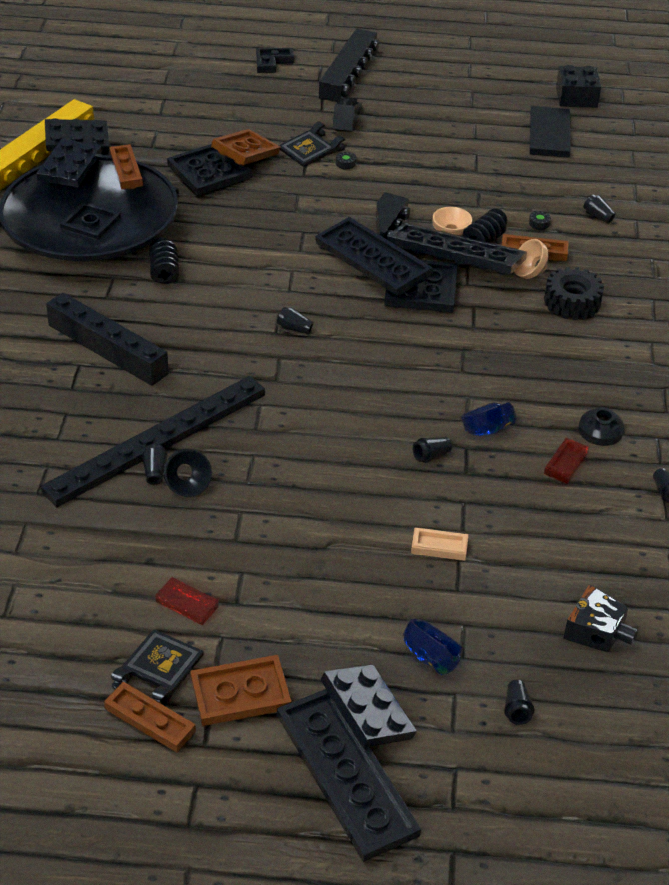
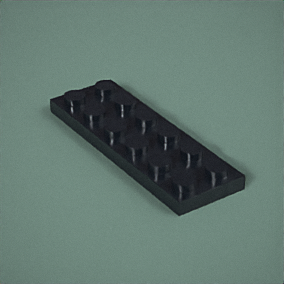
M351 217L342 220L315 236L316 244L396 296L405 293L433 276V268Z
M405 222L388 234L386 238L401 249L413 250L416 254H429L440 260L450 259L454 260L457 264H470L481 270L491 269L501 275L513 273L526 260L527 251Z
M326 689L277 708V716L363 862L420 837V826L370 747L363 748Z

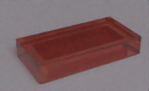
M565 438L546 465L544 475L568 484L587 456L589 447Z
M173 577L155 595L156 602L200 625H203L219 607L217 599Z

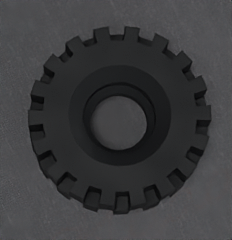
M565 267V270L559 268L556 270V273L554 271L551 272L546 282L545 306H548L550 312L554 310V314L557 316L562 314L564 319L573 317V320H578V317H581L584 320L587 319L588 315L593 317L595 312L598 313L601 307L604 292V283H602L601 278H596L597 275L595 273L589 274L587 269L580 271L579 267H575L574 270L570 269V267Z

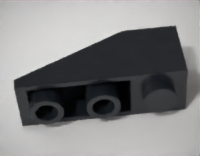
M346 97L336 103L334 106L332 128L354 130L362 102H357V98Z
M384 192L376 206L377 234L386 239L387 235L402 225L404 220H408L410 215V208L408 207L409 198Z

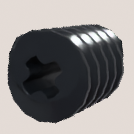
M493 208L464 228L463 235L464 237L492 243L506 232L507 216L502 210Z
M159 237L149 245L151 279L155 282L169 284L177 280L179 276L177 247L168 239Z

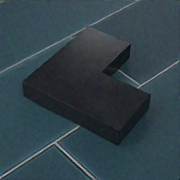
M256 48L257 73H276V63H294L293 48Z

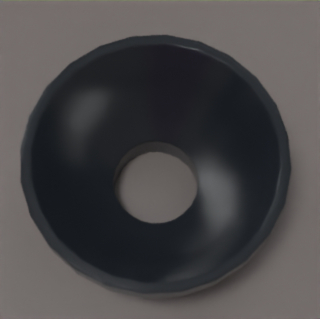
M598 407L582 415L578 430L586 441L595 445L609 446L618 443L624 435V422L619 415L607 407ZM597 416H604L610 418V420L604 421Z
M182 449L176 451L167 459L163 470L164 480L169 489L175 494L183 497H193L199 495L208 487L212 477V467L203 453L194 449ZM182 464H188L191 467L192 472L188 479L183 480L178 477L177 470Z

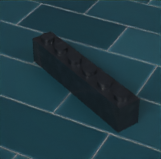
M355 29L320 79L319 99L338 103L345 96H348L350 88L354 87L356 79L360 78L362 70L366 69L368 61L372 60L374 52H377L379 48L377 32Z
M64 292L46 303L50 327L140 380L153 386L169 374L168 352Z

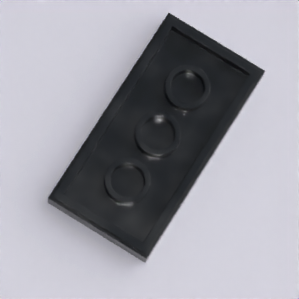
M531 106L529 154L569 158L571 152L570 109Z

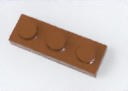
M131 144L109 147L121 190L143 186L142 177Z
M503 234L502 246L519 249L526 241L538 239L546 245L548 259L567 261L569 241Z
M122 682L104 701L105 710L176 753L196 732V724L125 682Z

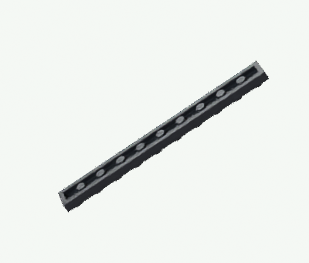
M248 376L41 485L42 494L57 508L143 462L142 453L148 445L157 444L167 449L265 396V388L251 376Z

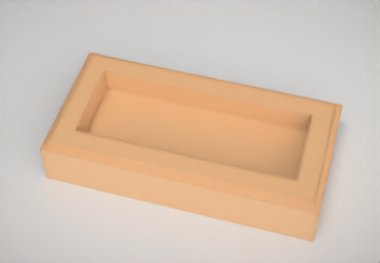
M414 528L411 554L465 561L468 534Z

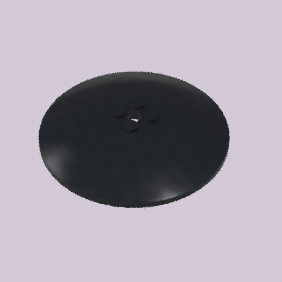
M100 155L79 187L37 181L36 173L41 166L23 174L3 194L0 201V220L4 231L16 244L35 254L67 261L110 259L137 251L161 237L175 220L178 208L177 194L172 183L161 172L138 161L136 162L142 177L143 186L121 190L111 156Z

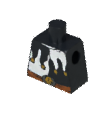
M589 584L567 619L563 638L607 652L610 651L616 639L632 645L637 636L638 629L625 624L628 608L624 604Z

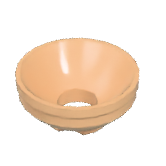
M444 207L434 212L432 221L436 230L461 236L463 235L464 228L472 224V217L464 209Z
M538 239L528 240L521 245L518 250L527 251L526 260L514 271L515 274L521 278L530 279L541 272L543 273L548 266V249L546 245Z

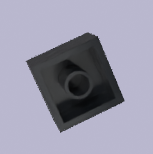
M559 66L556 82L559 106L598 108L601 83L597 67Z

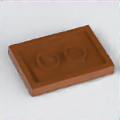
M250 129L214 138L211 147L218 150L219 154L234 159V162L239 165H246L279 154L280 146Z
M278 655L190 671L202 726L277 712V708L292 703Z

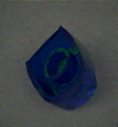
M493 402L461 415L465 430L475 436L495 434L507 425H514L517 420L515 408L510 402L504 404Z
M410 619L403 632L404 642L411 652L424 664L433 666L440 675L449 674L455 670L461 659L462 646L432 624L422 619Z

